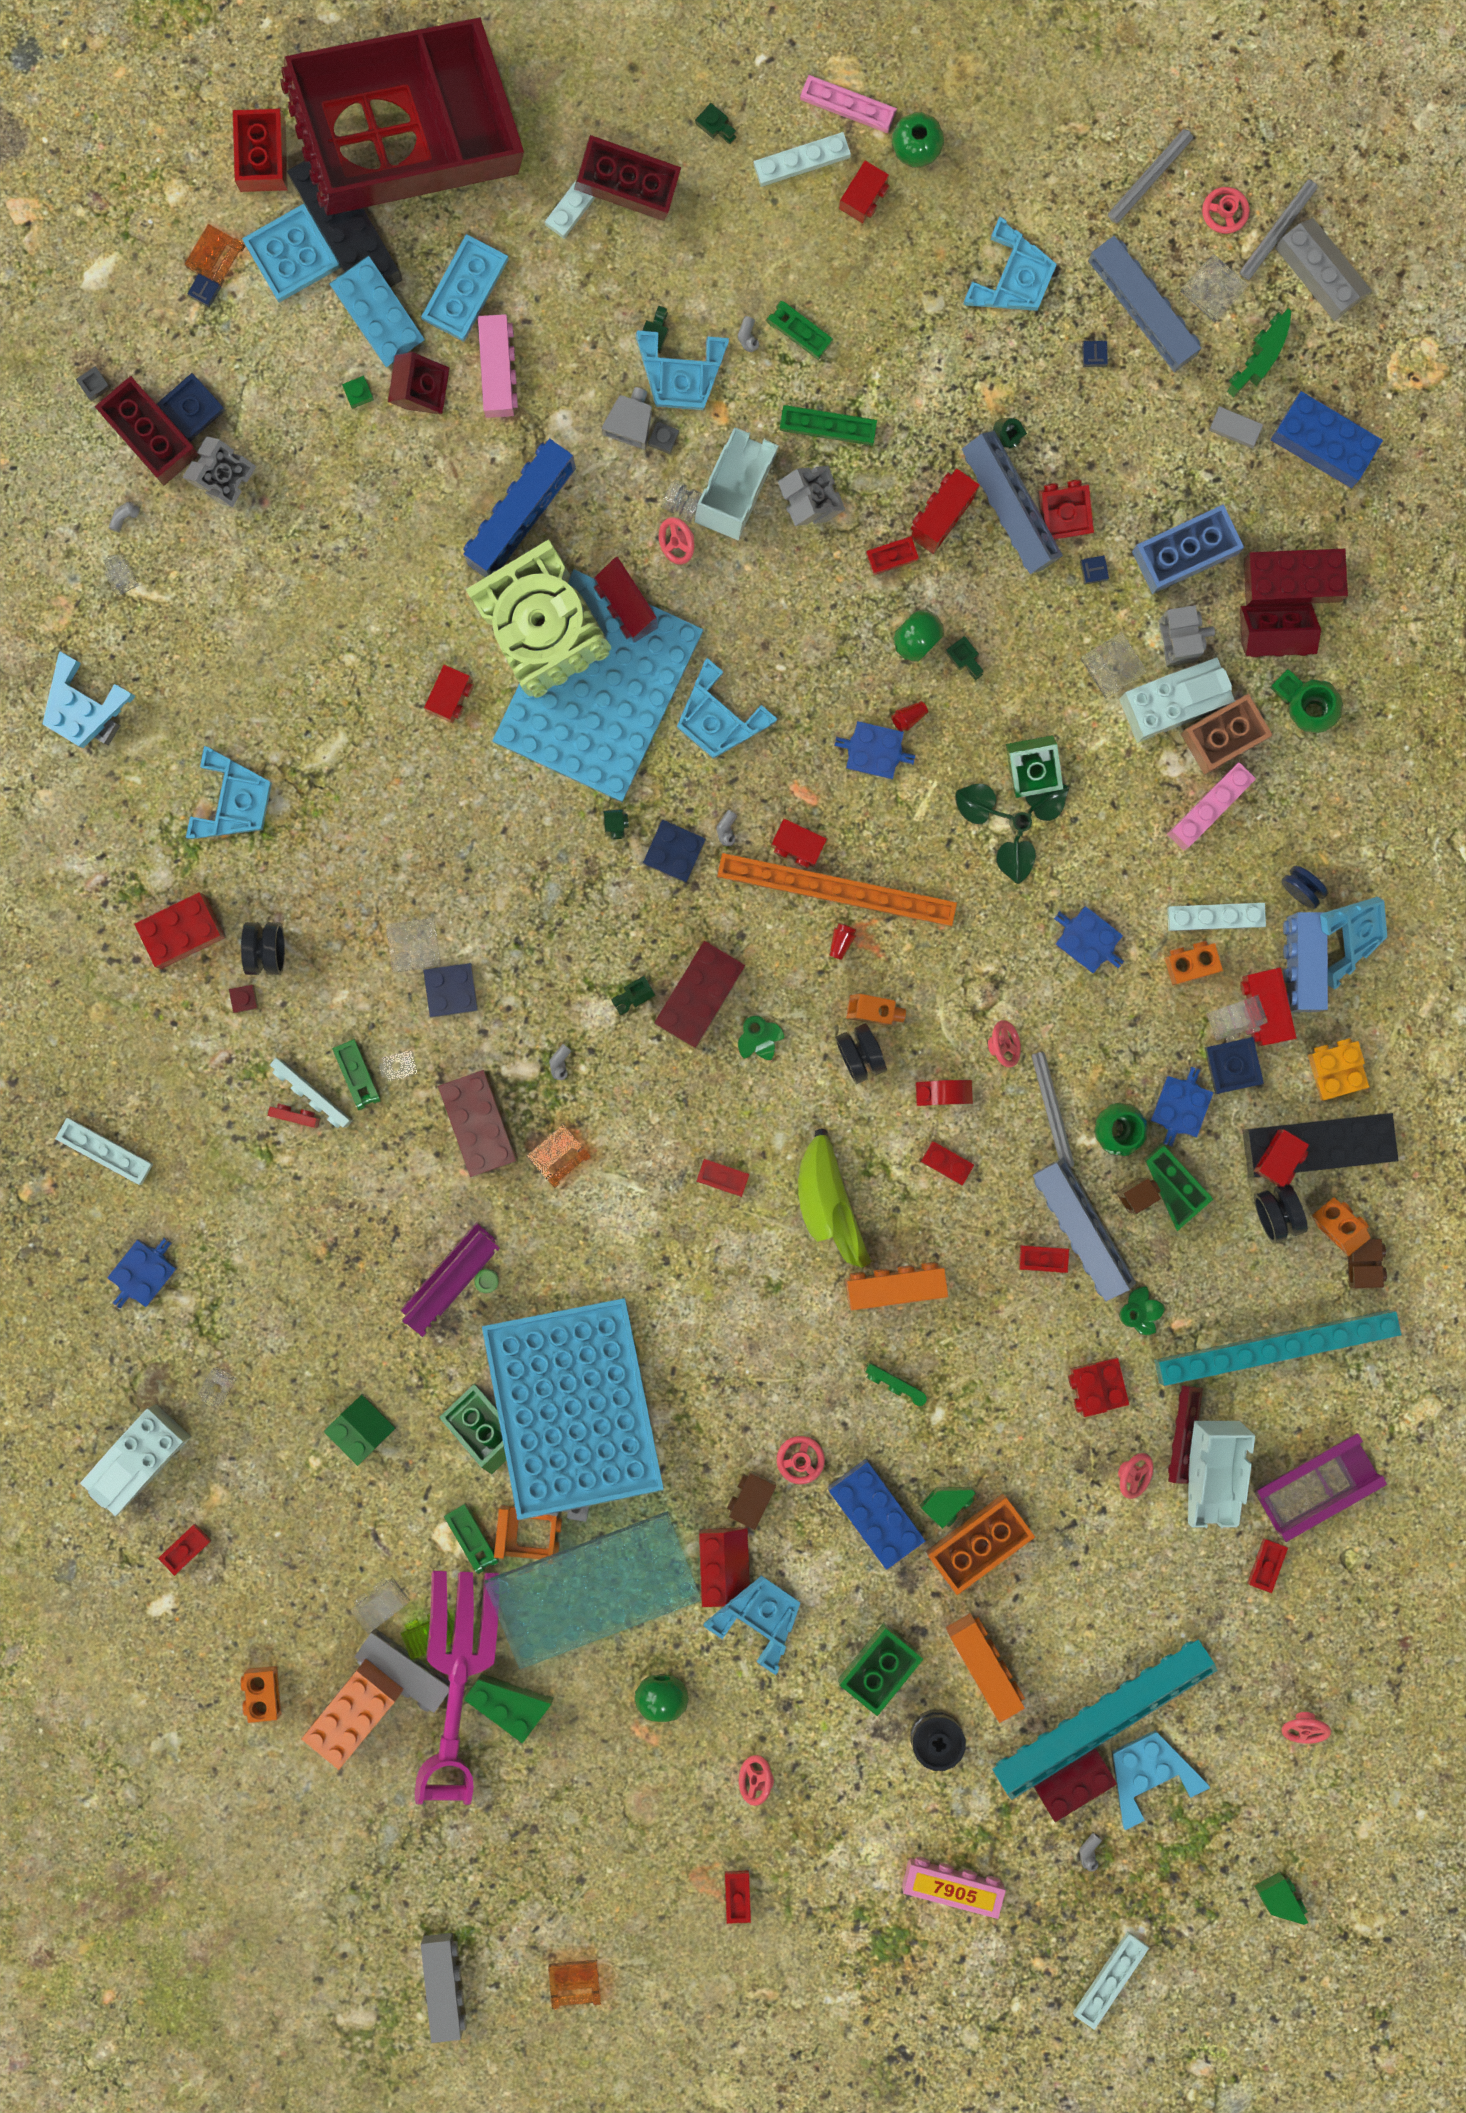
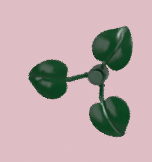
M972 784L958 789L955 793V801L961 815L971 823H985L989 818V813L1009 819L1010 827L1017 831V834L1014 838V843L1005 842L999 847L996 854V863L1006 876L1014 883L1020 884L1030 874L1036 858L1035 848L1029 841L1019 842L1023 832L1027 831L1032 825L1031 813L1034 811L1035 816L1043 821H1051L1057 818L1065 806L1069 787L1063 784L1062 790L1025 796L1026 802L1031 806L1027 813L1016 812L1012 815L992 809L996 804V795L985 784Z

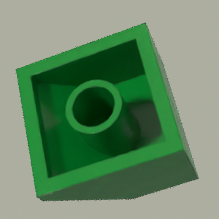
M1053 735L1006 744L1008 765L1016 798L1063 789L1058 745Z
M361 1394L323 1432L358 1466L396 1427Z

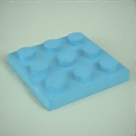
M304 204L242 238L279 303L340 269L339 263Z

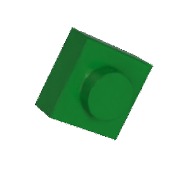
M364 376L342 384L352 409L374 400Z
M1287 669L1269 688L1287 704L1290 702L1293 692L1304 683Z

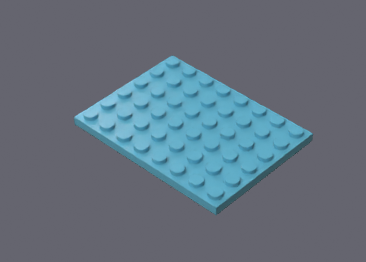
M574 569L568 584L583 597L598 622L604 636L611 645L609 655L603 660L592 662L585 671L572 674L565 683L558 686L554 685L547 689V693L538 698L528 696L522 690L519 683L492 742L623 803L702 636L703 629L648 604L657 617L658 628L633 643L631 638L626 639L619 628L622 624L619 619H613L606 607L609 604L605 597L600 599L594 589L596 585L595 579ZM569 617V618L567 619V620H568L567 629H568V625H569V619H570L571 617Z
M625 1298L482 1326L517 1520L664 1490Z

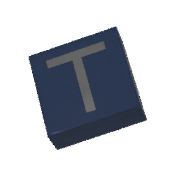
M198 274L187 294L192 299L210 308L221 286L209 278Z
M1083 341V367H1107V341Z
M1105 555L1080 561L1084 585L1108 581L1109 575Z

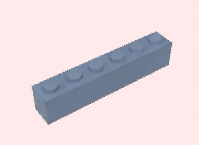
M1113 236L1091 252L1088 262L1174 373L1198 355L1201 350L1198 338L1194 334L1189 333L1182 317L1176 316L1172 311L1169 300L1159 294L1156 290L1155 282L1151 278H1147L1142 272L1140 263L1136 259L1131 258L1123 241H1118Z
M995 431L980 434L962 448L966 462L972 467L977 477V482L984 489L989 504L994 508L999 517L1000 524L1007 531L1012 546L1017 550L1022 559L1023 566L1030 574L1042 571L1063 555Z
M1063 1157L1037 1171L1033 1175L1035 1185L1039 1191L1043 1192L1047 1199L1048 1208L1058 1218L1060 1229L1070 1239L1072 1250L1081 1258L1083 1268L1093 1279L1097 1293L1106 1302L1129 1291L1136 1284V1281L1065 1158Z

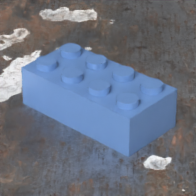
M1223 504L1137 544L1132 553L1153 595L1238 555L1244 546Z
M1297 912L1288 916L1287 921H1284L1283 933L1287 935V945H1284L1283 956L1284 959H1287V968L1284 969L1283 979L1284 983H1287V997L1291 1012H1320L1328 1010L1327 934L1322 932L1320 915L1325 912Z

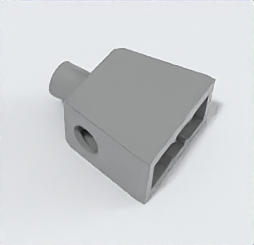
M634 387L631 398L620 395L602 426L603 436L646 450L652 417V406L644 403L648 392Z

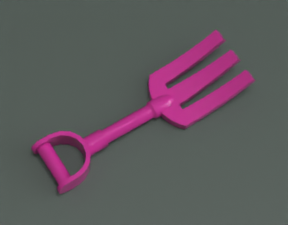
M447 1571L432 1572L430 1626L426 1659L435 1669L449 1675L450 1686L444 1733L440 1740L439 1754L428 1758L419 1768L416 1777L415 1803L417 1805H422L424 1800L463 1801L464 1805L471 1804L474 1788L473 1777L465 1762L458 1757L460 1745L459 1728L465 1683L468 1681V1676L478 1674L494 1664L499 1611V1573H486L484 1575L477 1652L472 1653L474 1624L473 1572L458 1573L455 1620L450 1652H446ZM444 1766L458 1767L464 1773L463 1785H428L427 1781L434 1771Z

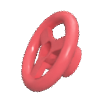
M1220 187L1213 190L1205 198L1202 207V214L1206 224L1215 232L1222 234L1234 233L1246 224L1250 212L1246 197L1239 190L1232 187ZM1228 194L1220 200L1219 204L1211 203L1217 196ZM1238 202H1240L1242 206V216L1240 220L1235 224L1233 220V215L1238 209ZM1224 206L1229 207L1230 211H1226ZM1210 211L1219 213L1225 219L1227 226H1221L1214 222L1210 216Z
M676 517L667 518L662 522L659 529L658 537L661 550L672 563L677 565L686 564L694 553L693 533L681 519ZM670 526L671 537L670 542L667 544L666 530ZM675 548H680L686 554L680 558L673 555L672 551Z
M1001 1020L994 1026L992 1037L988 1040V1048L990 1053L996 1056L998 1061L1007 1068L1014 1067L1018 1063L1021 1054V1044L1015 1027L1010 1022ZM1008 1031L1012 1037L1013 1044L1011 1043V1040L1008 1036ZM1008 1051L1013 1054L1011 1060H1007L1004 1057Z
M795 1436L788 1439L781 1445L777 1453L779 1472L786 1480L794 1484H807L814 1481L824 1468L825 1457L821 1446L815 1440L806 1436ZM801 1443L799 1452L795 1453L791 1459L784 1460V1455L788 1448L794 1444ZM808 1446H811L817 1454L818 1461L815 1469L811 1466V1459L807 1454ZM798 1457H804L805 1463L799 1465L796 1460ZM793 1467L796 1471H806L809 1475L796 1477L790 1474L786 1468Z
M1138 1453L1129 1461L1121 1464L1118 1477L1120 1478V1491L1125 1498H1137L1148 1487L1153 1475V1461L1148 1454ZM1144 1460L1145 1464L1141 1468L1135 1465L1137 1462ZM1145 1474L1142 1483H1141L1140 1486L1138 1487V1483H1139L1140 1480L1142 1479V1476ZM1127 1482L1131 1484L1129 1491L1127 1489Z
M1300 1712L1296 1714V1719L1282 1726L1281 1732L1290 1741L1313 1744L1328 1739L1331 1735V1728L1326 1723L1316 1720L1313 1713ZM1294 1729L1299 1732V1735L1292 1734L1289 1730Z
M752 1755L741 1766L739 1789L743 1799L748 1804L753 1806L761 1805L766 1801L771 1792L774 1777L768 1762L762 1756ZM759 1763L763 1770L755 1771L752 1764ZM747 1774H748V1776H749V1783H750L749 1793H748L747 1787H746V1775H747ZM757 1791H763L758 1798H755Z

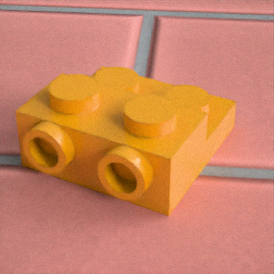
M1351 1038L1337 1041L1338 1046L1329 1048L1327 1044L1313 1048L1315 1053L1308 1054L1321 1101L1369 1088L1359 1041L1352 1042Z

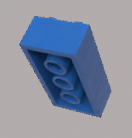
M1302 391L1294 399L1270 439L1351 489L1360 480L1383 442L1381 438Z
M864 1459L828 1486V1491L886 1570L925 1542L923 1535L867 1459Z

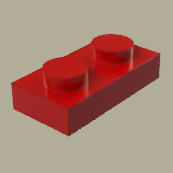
M912 536L866 551L873 576L919 560Z
M279 1103L277 1107H269L267 1116L313 1128L319 1127L320 1118L314 1117L315 1112L301 1109L300 1113L291 1111V1106Z
M934 1141L930 1143L920 1161L963 1186L974 1167V1164Z
M704 1159L696 1182L742 1197L749 1174Z
M1020 1245L1019 1270L1068 1273V1248Z
M195 1523L158 1559L175 1576L212 1540Z
M1263 1538L1247 1584L1272 1593L1288 1547Z
M749 1870L725 1871L727 1924L751 1923Z

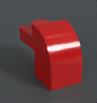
M972 1080L916 1082L917 1106L973 1104Z

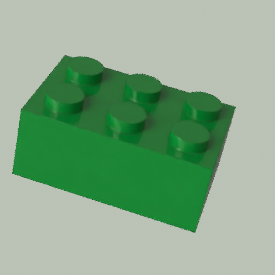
M883 1622L838 1678L839 1686L878 1716L923 1661V1656L921 1652Z

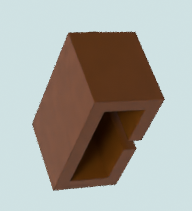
M1138 1178L1116 1192L1127 1212L1131 1214H1138L1161 1199L1158 1194L1161 1192L1159 1186L1154 1180L1150 1181L1149 1178Z
M1371 1238L1350 1256H1347L1349 1287L1384 1288V1282L1387 1281V1271L1382 1266L1383 1258L1386 1256V1247L1382 1243V1239Z
M750 1470L748 1475H742L737 1486L741 1490L737 1497L732 1496L727 1509L730 1510L729 1518L756 1530L776 1488V1482Z

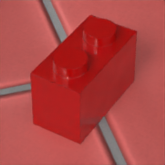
M865 160L841 197L839 210L863 224L867 217L871 218L874 215L878 206L876 202L879 197L884 198L890 188L888 184L889 174Z
M443 665L424 706L426 712L453 724L455 718L459 719L463 712L464 706H462L464 698H468L473 690L474 684H471V677L447 665Z
M783 818L772 841L771 848H774L775 854L783 858H787V856L796 859V864L808 869L809 866H815L827 838Z
M1284 1129L1278 1130L1254 1172L1279 1187H1284L1285 1184L1289 1185L1296 1175L1294 1169L1297 1164H1302L1308 1155L1306 1149L1309 1144Z

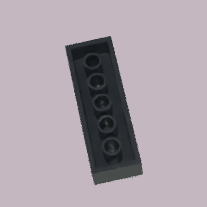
M303 161L287 170L292 184L335 256L343 273L369 256L390 288L403 281L397 266L363 208L326 216L324 207L320 208L318 204L317 192L319 191L317 185H313L309 174V170H311L310 163Z
M1393 1113L1242 1130L1248 1177L1253 1178L1262 1177L1255 1173L1254 1169L1277 1131L1283 1129L1309 1144L1306 1149L1308 1155L1302 1164H1297L1294 1169L1296 1173L1399 1161Z

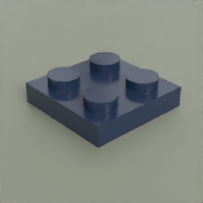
M193 373L187 376L157 403V406L189 441H192L226 411Z
M662 820L643 864L687 883L706 838Z
M471 963L423 970L430 1018L478 1011Z
M1253 1037L1205 1047L1215 1094L1264 1084Z

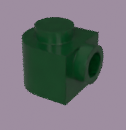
M1001 418L996 421L993 427V431L997 434L1003 447L1009 449L1017 446L1021 442L1020 439L1027 434L1021 422L1015 418Z
M623 809L603 811L605 836H610L613 840L625 838L624 828H629L628 814H623Z

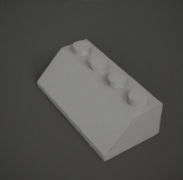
M1314 218L1298 224L1281 238L1275 248L1333 321H1336L1372 292L1370 287Z

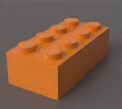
M936 1262L921 1264L922 1268L914 1269V1266L908 1265L897 1267V1272L879 1269L874 1270V1275L868 1276L864 1272L851 1273L850 1278L845 1279L849 1308L852 1311L948 1297L945 1269L942 1266H938Z
M1001 1494L927 1549L926 1553L955 1594L958 1595L1034 1539L1035 1536L1006 1496Z
M971 1613L945 1627L998 1722L1001 1723L1025 1709L1021 1702L1025 1700V1697L1016 1681H1009L1013 1677L1003 1659L998 1662L997 1658L1000 1657V1654L991 1638L985 1639L988 1633L979 1617L974 1619Z
M365 1659L301 1740L340 1770L404 1689Z

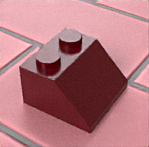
M414 352L395 355L388 402L406 410L443 414L450 368Z

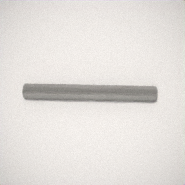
M1183 129L1112 208L1108 213V217L1112 222L1117 224L1193 140V135L1189 130Z
M1312 180L1306 181L1242 267L1240 275L1246 280L1253 276L1318 188L1315 182Z
M1044 1052L1035 1053L1032 1055V1060L1058 1158L1064 1157L1071 1168L1074 1166V1161Z

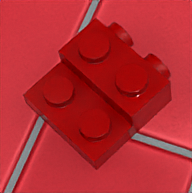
M1081 479L1067 481L1068 486L1058 487V483L1044 485V490L1038 491L1041 515L1054 540L1094 533L1089 485L1082 483Z
M1117 1357L1070 1368L1071 1375H1068V1381L1071 1389H1075L1077 1398L1074 1399L1075 1409L1077 1413L1081 1412L1083 1417L1108 1412L1107 1410L1130 1405Z

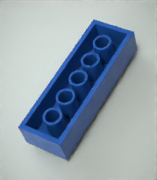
M550 438L546 444L544 442L540 444L535 452L537 456L532 462L525 464L521 471L522 476L517 482L513 481L507 489L508 495L503 501L499 500L492 510L493 515L489 520L485 519L478 528V535L474 540L471 538L463 549L465 551L463 555L468 566L483 577L489 576L505 565L576 470L573 455Z

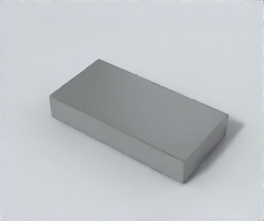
M1219 406L1209 431L1253 449L1263 424Z

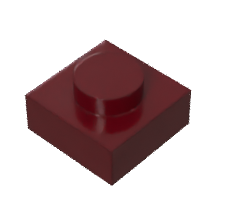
M254 985L229 989L233 1013L259 1009Z

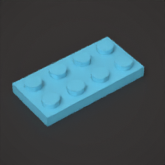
M466 234L423 312L422 320L464 342L509 260L508 256Z
M369 256L329 283L385 367L394 362L395 355L407 353L425 340Z

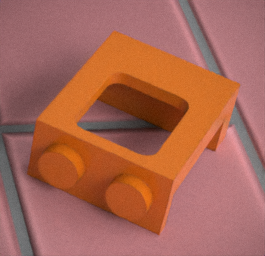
M501 1505L498 1512L494 1558L504 1559L505 1556L548 1560L547 1563H553L554 1557L559 1556L560 1542H556V1532L561 1533L562 1518L552 1515L530 1518L551 1521L549 1548L519 1546L517 1544L519 1520H517L515 1506Z

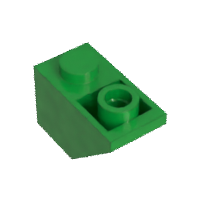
M936 1487L920 1504V1507L943 1529L946 1525L950 1527L957 1520L958 1515L956 1514L962 1508L967 1509L975 1500L973 1496L976 1493L971 1487Z
M1278 1872L1254 1885L1263 1904L1271 1915L1302 1925L1308 1923L1304 1915L1308 1911L1301 1899L1296 1900L1293 1892L1296 1889L1289 1877L1285 1879Z

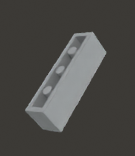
M376 1628L373 1629L355 1655L359 1665L365 1659L370 1661L404 1689L401 1695L406 1698L412 1697L418 1701L417 1705L426 1712L432 1711L435 1713L449 1693L450 1681Z
M453 1933L423 1936L421 1953L431 2043L461 2040L463 2030L467 2028L466 2015H461L464 1995L463 1990H459L458 1981H461L460 1965L456 1966L455 1956L459 1954L458 1942L453 1941Z

